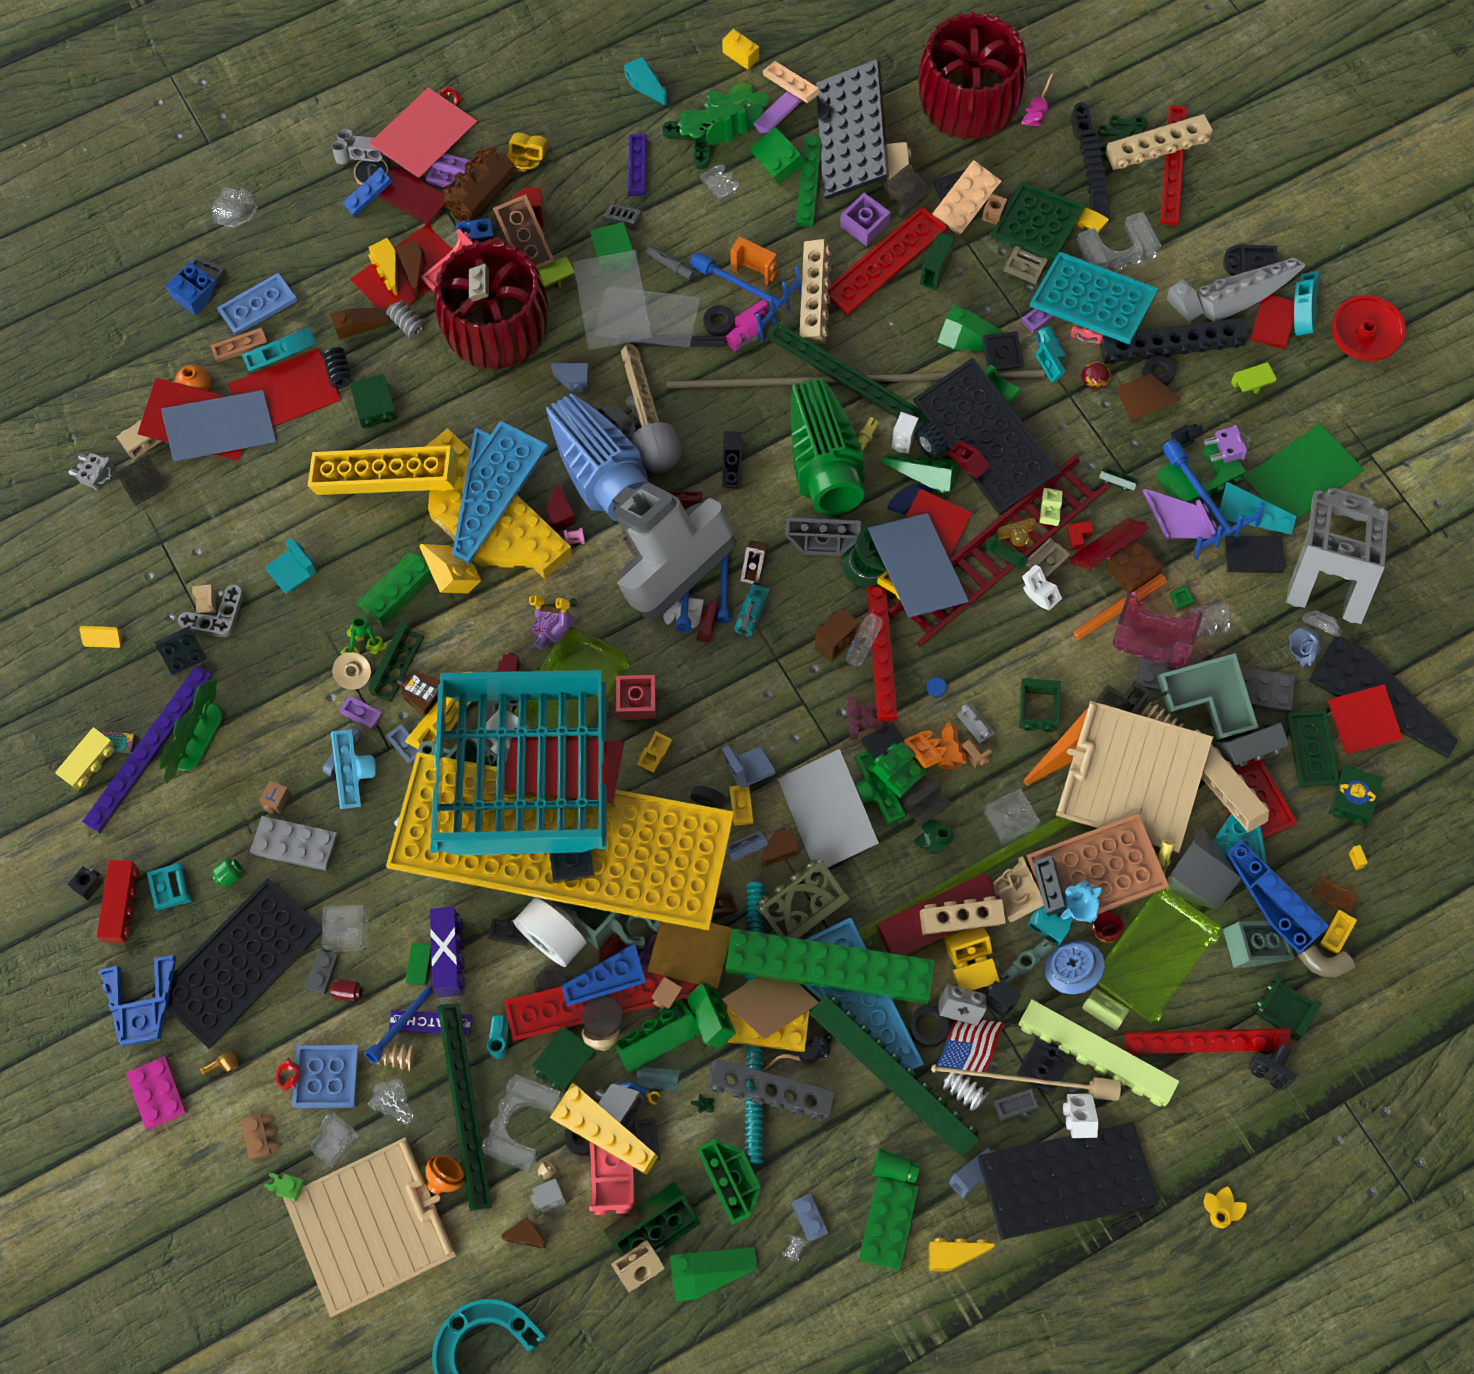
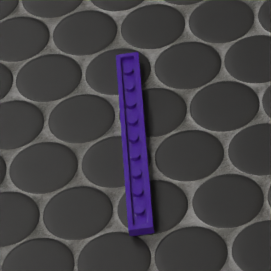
M195 665L82 821L85 825L101 833L174 732L176 720L183 717L192 707L197 687L213 678L211 673Z

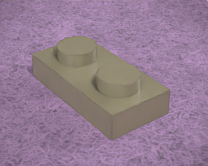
M483 264L469 269V298L471 301L488 297V266Z

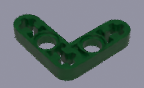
M679 121L665 122L662 126L663 136L667 139L695 140L694 166L697 169L707 168L711 145L706 141L708 130H705L706 132L702 137L693 138L690 135H681V132H678V129L679 131L681 129L678 125ZM704 123L702 126L708 127L710 125ZM700 144L707 145L705 149H700L698 146ZM700 155H703V162H699Z

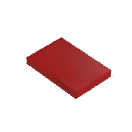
M1269 295L1261 300L1250 340L1285 350L1294 320V301Z

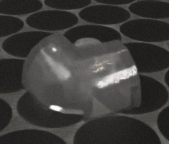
M224 187L220 196L215 197L213 203V222L237 228V225L243 224L246 221L250 222L259 205V201L246 189L238 187L235 190Z

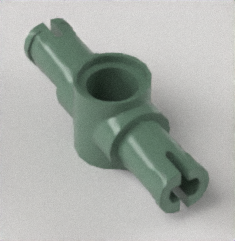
M1043 939L1033 949L1020 953L1018 958L1011 964V967L999 975V979H1005L1010 984L1019 975L1028 974L1040 962V958L1052 950L1053 947L1050 943L1047 945L1048 941ZM1028 959L1031 965L1024 966L1021 960Z

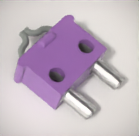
M1237 425L1216 431L1215 437L1204 440L1205 446L1214 443L1218 446L1220 453L1210 455L1211 461L1223 459L1224 463L1237 459L1244 460L1249 448L1248 443L1251 442L1250 437H1246L1244 433L1239 432ZM1241 435L1243 436L1244 439H1247V441H1246V447H1245V444H1244V442H1243V439H1242Z

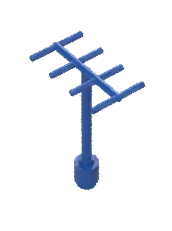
M694 253L690 260V265L693 266V269L707 276L716 274L770 303L771 311L762 322L760 313H756L757 329L759 330L761 342L765 341L764 326L771 318L773 325H776V312L785 302L786 310L789 311L791 309L789 296L798 287L799 295L802 294V278L799 265L795 266L796 281L789 289H787L786 281H783L784 295L781 299H778L718 268L716 260L703 253Z
M1172 439L1164 444V454L1172 466L1181 467L1220 524L1217 535L1202 542V536H1198L1195 546V559L1199 558L1202 548L1214 542V547L1218 548L1221 538L1235 532V537H1239L1241 528L1256 520V527L1260 525L1265 506L1263 503L1260 504L1258 513L1243 520L1244 515L1240 514L1238 523L1230 527L1187 464L1189 455L1180 442Z

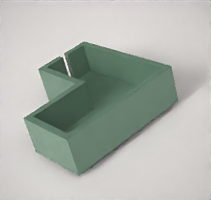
M1236 653L1157 676L1162 693L1166 692L1167 694L1163 698L1168 713L1206 703L1217 740L1258 728Z

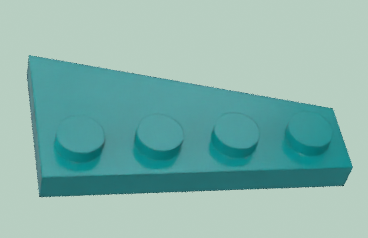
M1226 482L1219 511L1226 520L1238 523L1240 514L1244 515L1243 520L1258 513L1259 506L1263 503L1265 505L1263 516L1258 527L1292 534L1296 520L1295 515ZM1256 520L1248 525L1255 526Z

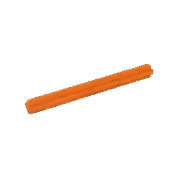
M1162 574L1157 575L1073 631L1075 638L1081 640L1166 584V577Z

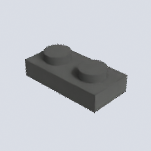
M318 950L305 986L306 990L326 995L338 960L337 955Z

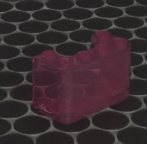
M1128 591L1116 628L1113 646L1118 651L1167 664L1175 668L1186 667L1196 640L1203 612L1194 610L1190 616H1186L1183 613L1181 619L1144 609L1145 602L1140 603L1137 600L1138 593Z

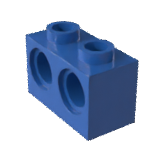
M491 218L456 223V229H460L463 233L467 232L473 244H475L474 241L486 242L488 239H494Z

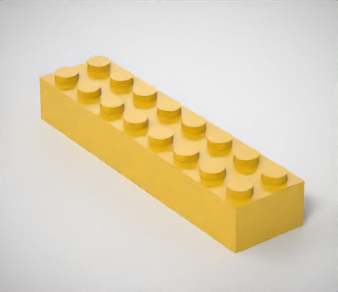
M451 446L312 452L308 487L316 495L455 489L459 455Z

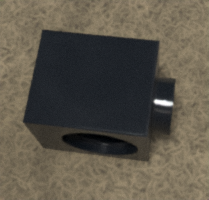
M82 866L67 885L88 901L103 884V881L99 878L101 874L91 867L88 870ZM90 878V882L87 885H83L84 881Z

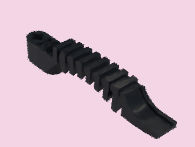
M1080 102L1073 108L1071 122L1074 136L1080 140L1079 148L1080 150L1082 149L1081 154L1083 162H1085L1084 167L1087 169V186L1090 185L1087 192L1091 194L1089 197L1091 210L1108 218V223H1110L1107 201L1108 191L1106 190L1107 182L1105 181V173L1103 174L1104 166H1102V158H1100L1101 152L1099 151V143L1097 144L1098 138L1095 136L1096 130L1092 127L1089 107L1085 103Z

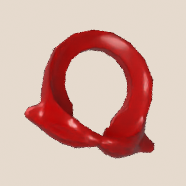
M448 87L440 90V96L446 98L450 92L453 93L455 106H458V103L463 100L455 89Z
M287 1058L285 1063L281 1064L277 1069L276 1081L282 1090H289L291 1087L295 1089L296 1084L301 1079L300 1067ZM283 1069L295 1071V1074L283 1085L280 1079L281 1071Z

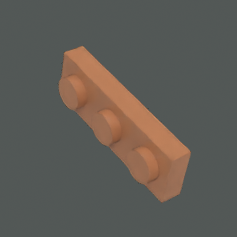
M258 328L210 346L216 362L220 363L268 343L262 328Z

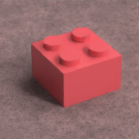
M655 675L616 676V713L618 720L656 719Z

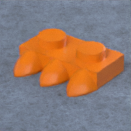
M922 731L904 739V744L915 754V758L925 769L942 761V756L947 751V747H937L940 739H930L932 731Z

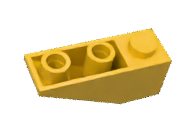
M388 238L369 246L370 254L368 256L371 263L377 265L376 269L380 277L384 276V282L388 290H392L397 295L398 258L395 249Z
M935 1238L934 1242L929 1243V1271H952L991 1251L994 1248V1243H989V1240L985 1239L976 1240V1243H968L967 1239H955V1242H947V1239Z

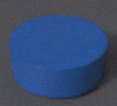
M938 677L930 679L927 683L928 694L935 698L944 695L946 691L945 681Z

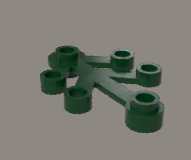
M1112 115L1109 121L1110 126L1117 127L1121 125L1128 127L1126 129L1108 128L1106 125H1100L1097 134L1101 137L1106 135L1116 136L1110 142L1130 137L1134 131H1136V135L1143 133L1148 121L1142 115H1135L1131 119H1120L1118 115ZM1108 144L1099 146L1102 161L1108 159L1105 154Z

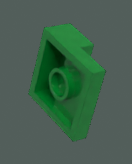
M903 742L898 745L893 743L887 749L888 754L886 756L883 753L878 756L874 761L876 765L872 769L899 798L927 773L913 759L915 754Z

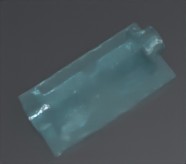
M640 1066L639 1070H637V1084L645 1088L677 1092L680 1071Z

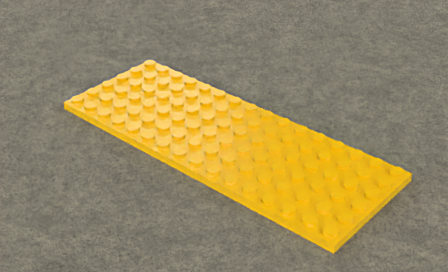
M417 752L387 860V869L698 929H710L734 817L733 811L615 790L613 804L607 803V849L595 848L591 850L595 877L553 883L549 853L455 855L442 851L431 853L433 789L435 788L436 768L434 767L435 755ZM443 757L441 803H453L455 801L456 759ZM464 761L463 803H474L477 763ZM485 765L484 802L496 801L497 767ZM504 790V802H515L517 792ZM525 793V802L537 800V794ZM545 795V800L556 801L557 797ZM566 798L567 801H577V799ZM586 808V829H599V808ZM537 809L524 810V831H536ZM545 809V830H557V809ZM566 809L565 830H578V809ZM495 810L483 811L482 832L495 831ZM504 810L503 831H516V810ZM441 811L440 833L453 832L454 811ZM462 811V832H474L475 811Z

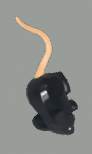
M828 1032L821 1038L818 1035L814 1036L812 1041H806L805 1052L797 1051L798 1056L790 1054L780 1055L763 1070L768 1069L782 1058H791L805 1064H813L821 1057L827 1058L830 1054L832 1035Z

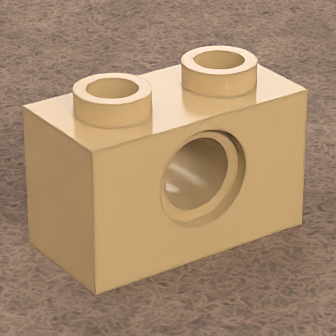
M647 1240L611 1264L628 1292L638 1288L641 1284L665 1269Z

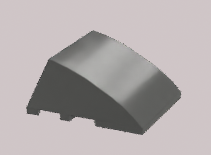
M1202 827L1173 870L1166 877L1169 888L1159 891V893L1218 911L1241 877Z

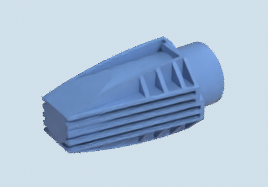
M570 393V397L567 398L565 396L562 400L559 399L556 404L552 403V409L548 406L546 407L560 456L571 480L590 510L605 511L612 520L618 521L614 515L616 507L612 499L625 487L636 490L644 483H649L646 470L643 467L641 454L630 440L607 418L589 404Z

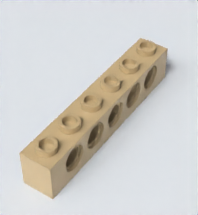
M1202 114L1110 142L1107 145L1105 154L1113 170L1123 169L1135 163L1139 164L1148 159H1156L1161 155L1172 154L1181 149L1204 144L1210 140L1213 130L1205 115Z
M825 239L804 242L800 336L814 345L826 343V336H828L827 320L829 319L827 304L830 303L828 288H830L829 272L831 271L829 258L832 255V249Z

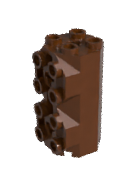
M490 146L485 150L483 148L479 149L475 153L476 157L464 165L466 172L457 173L453 177L454 181L451 184H447L442 190L444 192V200L442 201L444 206L454 213V217L459 222L463 220L473 221L516 174V171H513L515 168L513 162L505 153H497L498 149Z

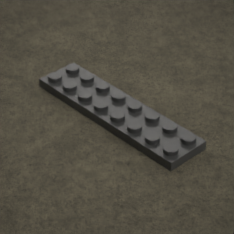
M1142 650L1140 653L1136 688L1162 692L1157 676L1205 661ZM1240 666L1252 707L1286 713L1291 712L1295 675Z

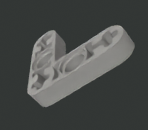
M230 585L225 589L217 617L184 612L178 617L180 627L183 629L190 626L194 633L217 637L230 636L243 600L241 588L238 585ZM236 591L238 595H234L233 602H231L232 597L230 594H233ZM228 607L234 608L233 613L230 615L224 614V610ZM189 618L191 622H188L187 625H185L184 621H187ZM210 621L208 628H201L202 622ZM224 625H226L227 628H224L223 631H221L219 627H224Z

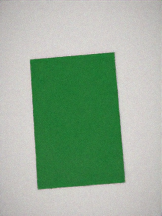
M1318 424L1243 477V479L1263 500L1295 515L1297 519L1311 509L1312 497L1315 491L1321 490L1324 493L1330 488L1339 489L1363 472L1364 468L1321 424Z

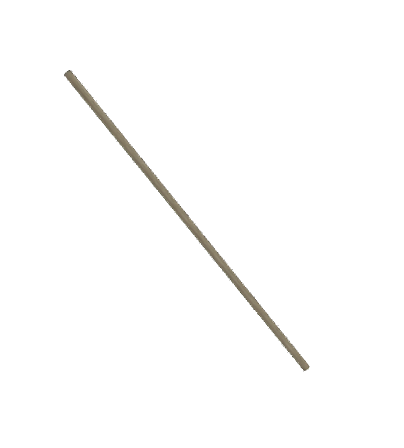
M1044 370L998 371L1001 378L1045 377ZM949 373L865 376L875 382L941 380ZM829 376L666 381V389L793 385V383L799 385V382L806 383V381H813V379L820 382L819 378H822L826 384L839 382Z

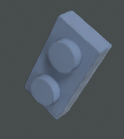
M400 724L388 733L386 738L411 766L415 762L417 752L419 751L405 742L410 734Z
M759 830L727 845L726 853L732 861L738 860L753 851L761 850L768 843Z
M811 1194L791 1202L808 1242L828 1234Z

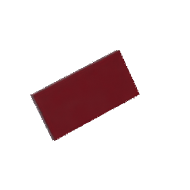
M396 166L387 173L393 182L378 195L380 198L429 226L446 208L442 202L444 200L443 193Z
M1125 519L1071 556L1069 560L1072 565L1095 569L1103 560L1113 557L1116 551L1126 548L1129 542L1142 537L1149 527L1146 522Z

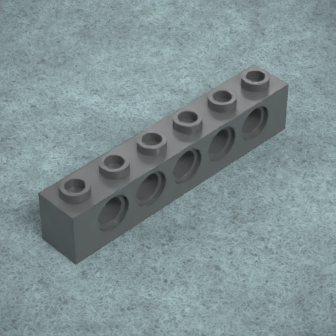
M715 1059L711 1063L706 1087L712 1088V1091L722 1094L727 1092L737 1099L745 1097L751 1099V1102L755 1104H770L773 1109L783 1110L784 1108L791 1110V1113L795 1115H810V1118L816 1121H822V1119L830 1116L834 1091L720 1059ZM727 1076L734 1078V1085L727 1082ZM747 1081L754 1084V1090L747 1088ZM766 1087H771L773 1089L774 1096H771L766 1092ZM786 1092L793 1095V1101H789L786 1098ZM806 1098H810L813 1101V1107L806 1104Z

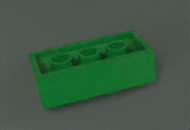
M409 552L359 599L356 605L384 627L434 579L426 560L420 555Z

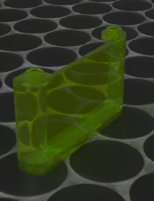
M571 626L562 639L555 644L539 671L602 670V681H606L607 698L616 683V676H620L623 669H627L630 660L626 650ZM599 694L587 698V728H589L599 711ZM528 700L526 725L531 729H537L539 700ZM547 700L546 728L557 729L559 700ZM567 700L566 727L567 729L578 728L579 700ZM519 704L513 712V714L517 717L519 713Z
M1168 889L1154 893L1104 960L1105 969L1097 985L1148 1022H1158L1164 1014L1161 1011L1209 943L1211 942L1214 945L1220 937V934L1217 932L1221 926Z

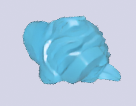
M1086 880L1076 886L1068 887L1064 894L1067 910L1063 912L1061 918L1067 919L1072 917L1078 921H1088L1089 923L1095 921L1098 917L1100 904L1098 896L1102 893V887L1096 888V886Z

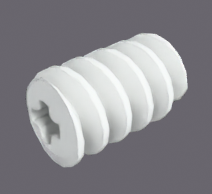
M949 1073L944 1080L943 1089L951 1088V1095L958 1092L956 1098L958 1101L964 1098L963 1105L966 1106L971 1103L970 1110L977 1109L989 1092L983 1095L984 1087L976 1089V1081L969 1084L970 1076L963 1079V1074Z

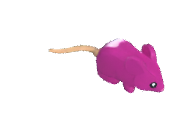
M1053 73L1050 75L1041 97L1035 96L1030 104L1031 107H1027L1026 111L1028 113L1022 120V124L1041 126L1042 122L1039 120L1044 118L1048 112V103L1044 96Z

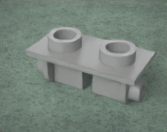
M965 704L961 708L962 711L956 714L979 744L995 734L972 704Z

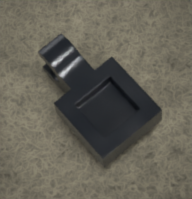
M1195 423L1191 426L1184 425L1171 432L1172 439L1180 442L1182 447L1185 448L1194 443L1193 437L1202 434L1204 431L1202 425L1197 426Z

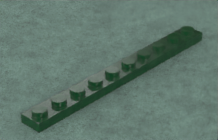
M777 322L769 333L768 339L897 419L901 412L917 417V430L927 422L919 408Z
M459 1003L441 1004L438 1006V1014L470 1212L492 1208L460 1005Z

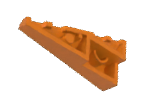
M1088 708L1027 775L1023 783L1029 786L1033 782L1041 778L1043 779L1048 774L1072 763L1074 756L1069 755L1067 750L1069 748L1076 750Z

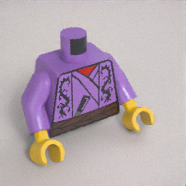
M539 595L530 596L529 603L536 606V610H534L536 621L531 630L537 638L533 644L537 648L543 649L547 642L558 643L576 621L567 611L570 607V602L564 598H557L556 607L543 606L541 608L544 604V598Z

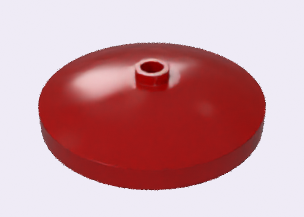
M1361 295L1346 300L1338 307L1332 319L1331 332L1337 346L1347 355L1362 361H1380L1390 357L1399 349L1405 337L1406 325L1402 314L1392 303L1380 297Z

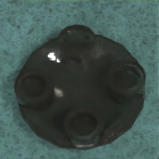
M546 966L540 970L535 978V992L560 987L572 980L573 976L563 966Z

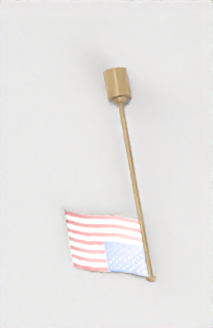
M954 1020L949 1030L945 1049L937 1065L934 1064L931 1067L934 1073L935 1071L1088 1089L1089 1094H1092L1095 1099L1118 1101L1121 1091L1120 1080L1094 1077L1093 1081L1089 1082V1085L985 1073L993 1058L998 1035L1005 1025L1004 1022L980 1020L978 1025Z

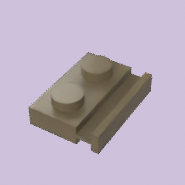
M1050 537L1027 559L1026 566L1030 568L1034 565L1041 567L1047 580L1070 558L1071 554L1058 543L1052 541Z

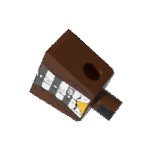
M415 672L411 679L405 675H401L398 679L397 685L403 688L401 691L403 699L423 717L438 702L439 679L420 672Z

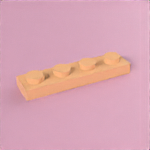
M776 61L762 70L765 77L806 103L820 94L818 87Z

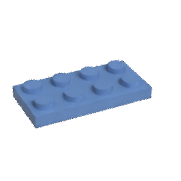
M277 273L222 304L217 309L235 336H238L297 302V298L280 274Z

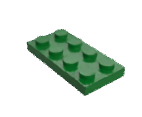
M877 1177L859 1261L900 1271L919 1186Z

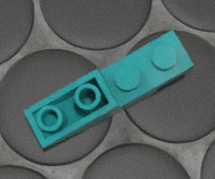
M1319 271L1301 274L1300 282L1296 283L1294 301L1296 336L1314 333L1319 307L1316 302L1321 279Z
M307 327L242 354L248 370L251 371L315 345L317 342L311 328Z

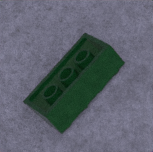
M673 1182L603 1230L621 1258L646 1240L657 1254L700 1225V1222L683 1193Z

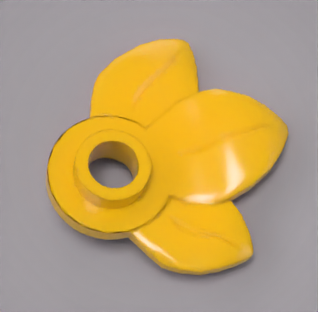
M1229 1187L1220 1190L1216 1196L1206 1193L1204 1197V1207L1210 1213L1212 1224L1217 1228H1226L1230 1225L1231 1221L1240 1220L1246 1211V1203L1234 1202V1197ZM1217 1215H1223L1224 1221H1219Z

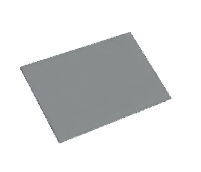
M840 749L778 778L810 861L813 859L823 860L826 867L829 868L879 844Z

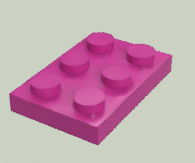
M166 1056L126 1073L146 1130L155 1128L187 1113Z

